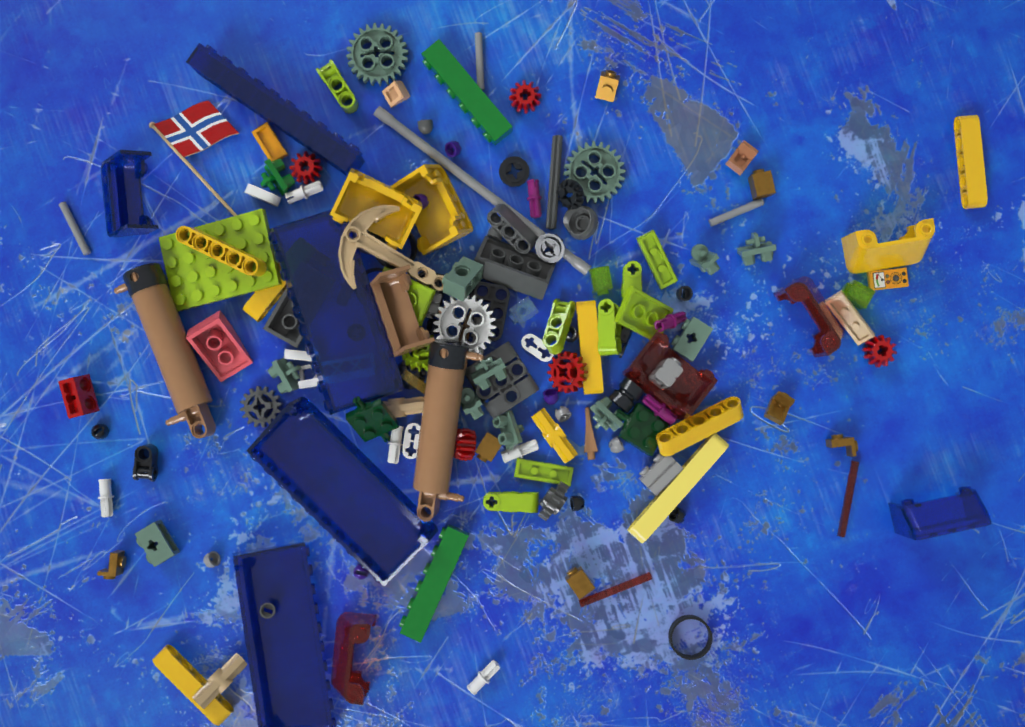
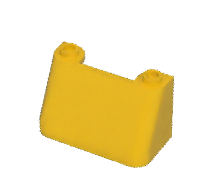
M424 164L390 186L411 197L415 194H424L428 197V206L421 209L415 222L421 235L417 239V248L422 255H428L473 232L472 223L446 171L439 164Z
M351 168L330 215L333 216L332 219L343 224L344 221L350 222L360 212L375 206H399L400 211L384 217L377 223L373 222L368 231L383 237L388 246L397 250V248H403L421 212L422 203Z
M934 219L921 220L916 225L906 227V234L895 241L878 243L875 233L871 230L855 231L841 238L847 270L850 273L859 274L920 262L935 233Z

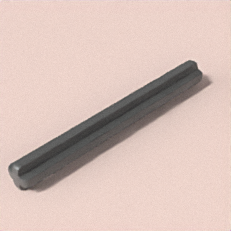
M554 135L552 138L546 229L551 230L556 229L558 194L556 192L559 189L558 185L560 182L563 137L560 135Z

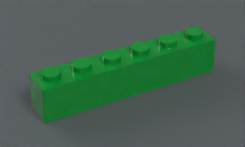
M440 39L421 53L423 65L428 71L432 69L436 74L434 78L437 82L447 87L446 92L452 99H457L460 103L458 106L464 114L468 113L472 117L470 121L477 129L479 127L484 132L482 135L488 143L492 142L494 145H497L513 131L512 125Z
M450 524L447 528H442L438 537L442 540L439 546H434L431 556L434 558L431 564L427 562L423 571L426 574L423 581L419 580L415 591L418 592L416 598L410 599L407 609L410 611L407 617L403 615L399 624L402 627L400 634L421 643L470 533Z

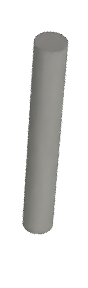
M477 32L475 33L477 85L483 91L485 90L482 33Z
M760 198L708 220L709 224L712 227L763 206L764 201Z
M61 202L59 207L83 255L91 254L67 203Z

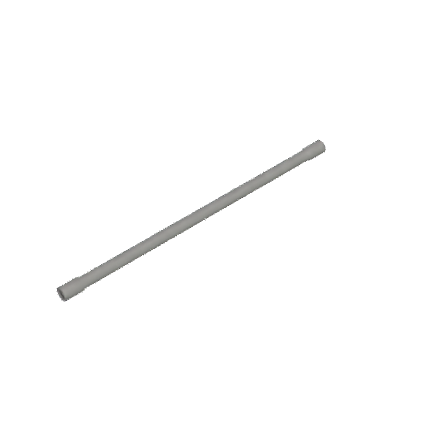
M379 106L373 114L375 117L393 128L494 206L498 204L508 206L535 233L537 239L541 235L546 234L404 126L384 108ZM547 243L548 247L553 250L556 244L549 245V243ZM565 248L562 258L583 275H586L592 266Z

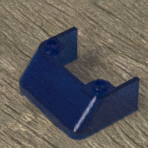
M119 150L102 162V189L106 230L109 237L144 235L159 229L158 225H153L149 216L144 215L140 179L147 173V164L144 160L152 156L151 152Z
M971 486L958 488L959 491L955 492V495L934 500L914 502L913 499H905L901 501L902 504L888 503L895 533L913 540L928 539L992 524L990 514L975 489H971Z

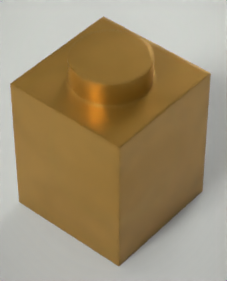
M764 169L753 171V174L748 178L752 199L756 200L774 195L776 191L771 170L764 171Z
M487 431L475 451L478 454L476 457L485 463L488 460L492 462L502 446L499 444L498 438Z
M581 566L579 568L573 567L566 573L565 579L579 600L595 589L594 584Z

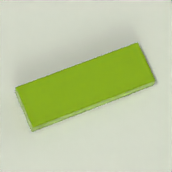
M652 229L637 237L638 245L659 289L662 290L677 282L678 279L655 231Z
M517 458L514 477L558 484L562 481L571 487L574 467Z

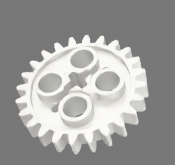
M468 295L464 301L456 300L451 296V303L445 300L443 303L446 307H438L442 313L435 314L439 321H435L433 324L438 325L439 328L435 329L434 332H440L436 339L459 341L458 339L463 329L461 322L466 320L468 309L470 308L472 312L467 321L470 327L464 330L463 338L460 342L469 345V352L475 350L476 353H480L479 347L485 350L487 348L485 342H492L488 337L495 336L491 329L497 328V326L492 325L496 318L490 317L494 311H487L489 304L483 306L484 299L476 301V295L469 299ZM457 307L462 308L464 311L462 318L456 317L454 313ZM474 314L481 315V324L473 322ZM450 326L457 328L456 336L449 334L448 328ZM468 332L476 335L475 342L467 340L466 335Z

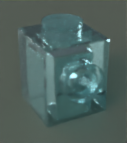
M527 296L509 309L511 314L508 316L514 324L518 323L521 326L537 315L539 311L529 296Z

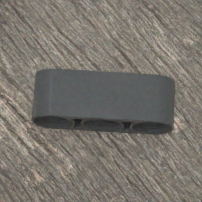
M498 204L488 213L487 220L490 225L519 253L526 254L535 246L537 241L535 233L508 206Z

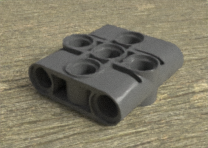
M509 341L484 356V360L489 357L497 360L501 357L504 364L517 358L516 361L505 368L507 373L505 385L499 386L496 384L495 374L488 378L491 383V391L488 396L480 394V387L474 385L475 383L470 375L477 371L474 366L480 363V361H476L465 369L466 378L493 419L540 390ZM516 364L521 365L523 368V372L520 375L512 373V367ZM526 374L528 375L527 378L523 379L522 381L514 385L515 381L522 378ZM499 392V396L492 399L488 403L485 402L487 399L491 398ZM507 392H516L517 399L514 402H509L506 399Z

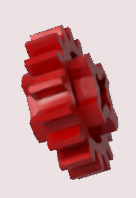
M564 351V353L557 354L558 357H552L553 364H548L551 368V371H547V374H551L548 380L554 381L552 387H558V392H577L578 388L583 387L582 381H587V378L584 377V374L588 373L587 370H584L587 363H581L583 357H577L576 352Z

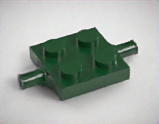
M359 396L355 397L353 403L357 408L346 413V420L364 442L381 436L384 442L387 443V440L389 442L391 436L387 432L399 428V423L381 399L364 403Z
M636 403L629 414L618 409L615 416L624 421L619 437L646 455L653 456L658 446L656 435L667 429L668 423L659 416H655L654 412L640 403Z

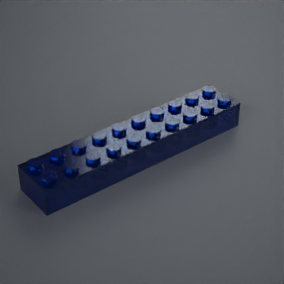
M199 43L186 61L201 77L344 175L348 176L351 168L359 171L365 162L357 146L352 143L348 145L338 133L334 132L332 134L322 122L318 121L316 123L306 111L302 110L300 112L294 103L288 99L285 101L278 92L272 88L269 90L262 81L256 77L253 79L246 70L240 66L237 68L231 60L225 56L221 57L211 46L207 45L205 47Z

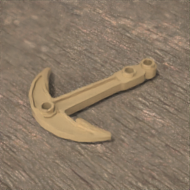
M375 206L360 212L348 223L340 239L338 258L343 277L353 290L357 288L354 276L355 260H353L357 248L397 268L410 265L411 269L407 271L410 277L426 286L431 285L436 291L443 290V284L441 287L435 285L436 281L442 283L443 275H436L434 270L418 261L414 262L367 233L373 222L377 223L384 217L400 211L399 206ZM349 233H355L356 238H350ZM419 271H423L425 273V276L423 278L419 277Z

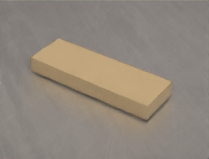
M842 290L825 300V304L858 346L875 337L873 330Z

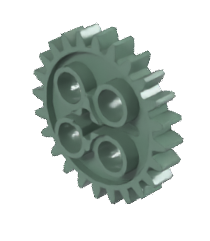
M374 23L371 29L368 24H366L365 31L359 28L360 35L353 33L355 40H349L352 47L346 48L350 52L346 57L348 60H351L348 62V65L353 67L351 71L353 74L357 73L356 77L358 80L363 77L365 84L370 80L372 86H374L375 81H378L379 86H382V81L389 85L390 78L396 81L394 75L402 76L400 69L406 70L403 63L408 62V58L405 56L409 53L405 49L407 47L406 42H402L404 40L403 36H398V30L392 32L390 25L385 29L383 23H381L380 28H377L376 23ZM386 41L391 43L387 48L382 47V44ZM364 44H372L369 49H363ZM376 52H380L379 57H375ZM386 60H391L392 64L386 67L383 65ZM367 62H373V66H372V67H370V68H365V67H364L365 63H367Z
M593 141L590 147L585 142L584 149L578 146V153L572 150L573 158L567 157V161L570 164L564 165V168L568 169V171H565L563 175L568 176L569 178L567 179L575 180L581 185L587 204L590 199H593L594 204H596L597 199L604 203L605 196L611 200L610 193L617 195L618 192L615 188L621 189L622 185L619 182H624L625 180L624 177L620 176L626 172V170L620 169L624 166V162H618L621 155L615 157L616 149L610 152V145L608 144L606 148H603V142L596 146L595 141ZM597 156L599 162L591 163L589 157ZM608 168L612 171L613 175L605 176L603 170ZM582 169L586 172V175L579 177L576 175V171ZM591 170H592V171L597 170V171H598L597 175L595 174V175L592 176V175H591ZM601 179L604 180V181H606L607 184H606V185L603 184L602 181H601ZM590 183H598L600 189L592 190Z

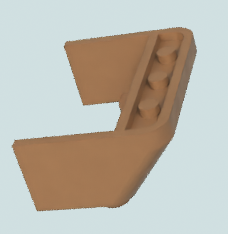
M410 265L380 272L368 285L388 350L393 358L428 346L435 341L434 337L430 338L428 330L419 327L407 292L412 284L409 274H406L411 269Z

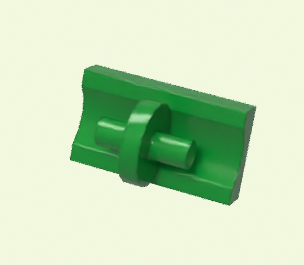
M268 159L264 161L266 172L261 174L264 180L260 185L262 188L269 187L271 191L277 188L280 194L284 196L288 189L295 185V180L291 174L284 177L280 176L279 173L286 168L281 159L272 162Z

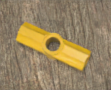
M545 408L531 416L533 422L541 430L542 436L550 447L554 448L564 463L569 462L578 455L572 444L567 440L566 434L558 423L554 422Z

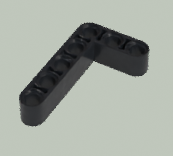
M421 272L419 274V277L421 278L425 276L424 272ZM440 281L435 282L437 287H440ZM480 281L469 294V298L471 299L476 295V300L483 298V301L491 302L489 311H494L495 309L503 311V316L492 322V325L497 326L499 329V336L496 338L488 337L491 341H498L503 335L510 292L505 286ZM480 287H486L488 293L486 296H479L477 290ZM499 290L506 292L507 296L504 300L496 298V293Z

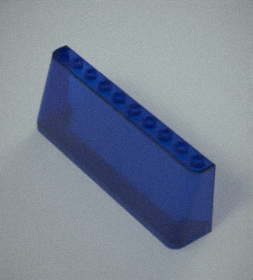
M331 210L273 227L269 230L268 238L275 248V260L277 263H280L282 269L280 270L281 278L283 281H286L288 287L286 289L289 300L292 299L294 305L292 308L293 314L300 323V335L306 341V353L308 356H311L313 362L311 363L312 371L314 374H317L319 380L317 386L325 399L323 400L324 408L332 415L357 407L353 403V399L357 398V396L364 403H369L395 395L403 391L404 386L358 248L353 257V260H355L354 276L356 289L353 290L349 286L340 270L338 258L340 239L349 221H344L343 224L332 219L333 216L330 215ZM353 232L349 233V237L352 239L355 238Z
M299 397L288 403L246 450L250 457L264 468V471L271 475L278 482V485L291 495L294 501L299 502L305 508V511L319 522V525L326 529L333 539L340 543L347 553L360 563L363 569L372 574L376 582L381 583L383 586L438 532V528L432 520L424 522L418 518L417 505L305 397Z
M305 542L232 553L258 727H337L335 717H331V710H334L332 698L328 697V691L331 690L329 679L325 678V672L328 671L326 659L323 660L322 652H325L323 640L320 641L319 633H322L320 621L317 622L316 619L319 609L317 602L314 603L313 595H316L315 584L311 583L310 580L313 570L312 565L308 564L307 557L310 556L309 546L305 545ZM264 603H272L276 607V613L272 618L266 619L260 615V607ZM264 608L265 612L273 613V610Z

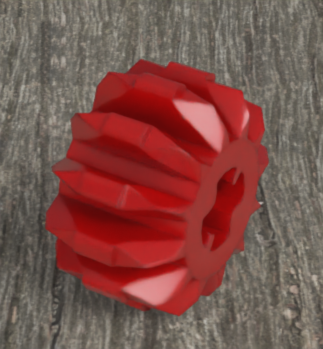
M523 80L522 86L518 82L515 83L516 89L511 88L510 92L512 95L509 96V100L513 101L511 103L512 108L517 107L518 113L524 109V113L527 114L528 108L534 112L535 106L540 105L538 99L541 98V94L537 93L539 87L533 88L532 81L529 85H526V80ZM523 94H527V100H523Z
M304 151L303 157L300 153H297L298 159H291L295 164L289 166V169L293 171L291 176L293 178L297 177L296 181L298 183L303 181L305 185H308L309 179L315 182V176L321 177L317 172L323 170V167L319 165L321 160L319 158L315 159L316 155L314 153L309 155L307 151ZM305 165L310 167L308 171L306 169L304 171L303 167Z
M884 335L871 338V341L867 340L865 342L868 347L862 348V351L867 352L863 358H870L868 364H875V367H881V365L888 366V361H894L892 355L897 354V351L892 350L896 344H890V337L884 338Z
M469 428L457 429L454 458L462 461L472 460L476 450V433Z

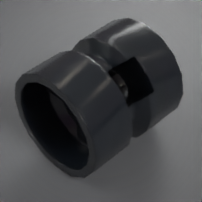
M625 377L619 384L620 389H615L608 398L628 413L634 406L633 401H638L645 392L637 384Z

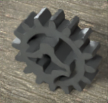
M257 386L256 391L253 388L249 389L250 395L244 394L243 396L246 400L240 401L241 404H244L240 411H245L242 418H249L247 423L251 424L254 422V427H259L260 423L262 428L266 427L267 423L273 425V419L279 420L277 413L283 412L279 409V406H282L283 403L278 402L281 396H274L275 390L268 392L269 387L267 386L263 390L261 386ZM265 395L269 396L272 402L268 401ZM253 397H254L255 400H254V402L250 405V402H251V400H252ZM258 405H265V408L258 409ZM273 409L272 414L268 417V413ZM251 412H254L257 415V418H255L251 414Z
M560 481L555 489L553 487L548 489L539 503L542 506L538 514L540 518L546 521L552 514H558L568 498L565 496V493L569 486Z

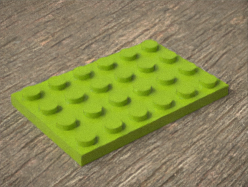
M263 208L194 227L262 259L267 266L266 272L262 276L246 275L180 243L176 239V233L158 237L171 296L178 312L282 285L266 210ZM206 240L203 242L204 247L206 246ZM221 247V249H220V251H219V252H220V255H221L222 252H223V248H222V247ZM237 255L236 262L238 263L240 259L239 255ZM255 263L252 266L253 271L256 269Z

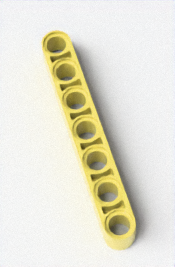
M717 433L707 437L682 466L683 470L655 496L633 521L627 531L640 543H644L726 451L729 444Z

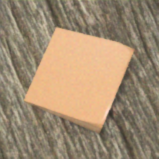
M394 81L382 90L390 108L411 97L402 81Z

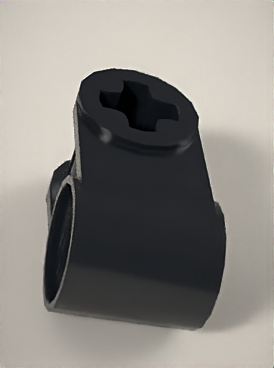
M153 444L139 446L134 453L133 479H149L155 482L158 475V449ZM144 449L149 451L150 455L148 458L144 456Z

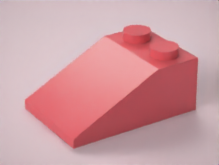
M221 310L188 329L186 339L220 382L253 363L234 328Z

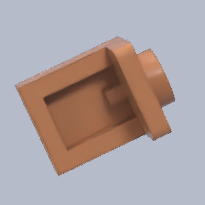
M744 140L725 165L738 175H741L759 151Z

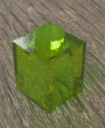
M609 266L589 269L592 293H597L598 296L609 294V290L613 289Z
M856 280L847 282L842 288V291L853 306L860 310L868 306L875 293L874 290Z

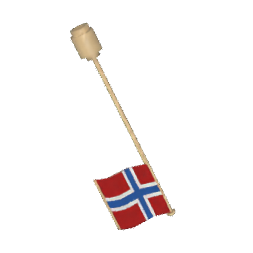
M209 100L195 104L167 120L158 123L150 122L149 128H153L233 216H237L232 208L185 157L204 151L224 138L239 134L238 131Z

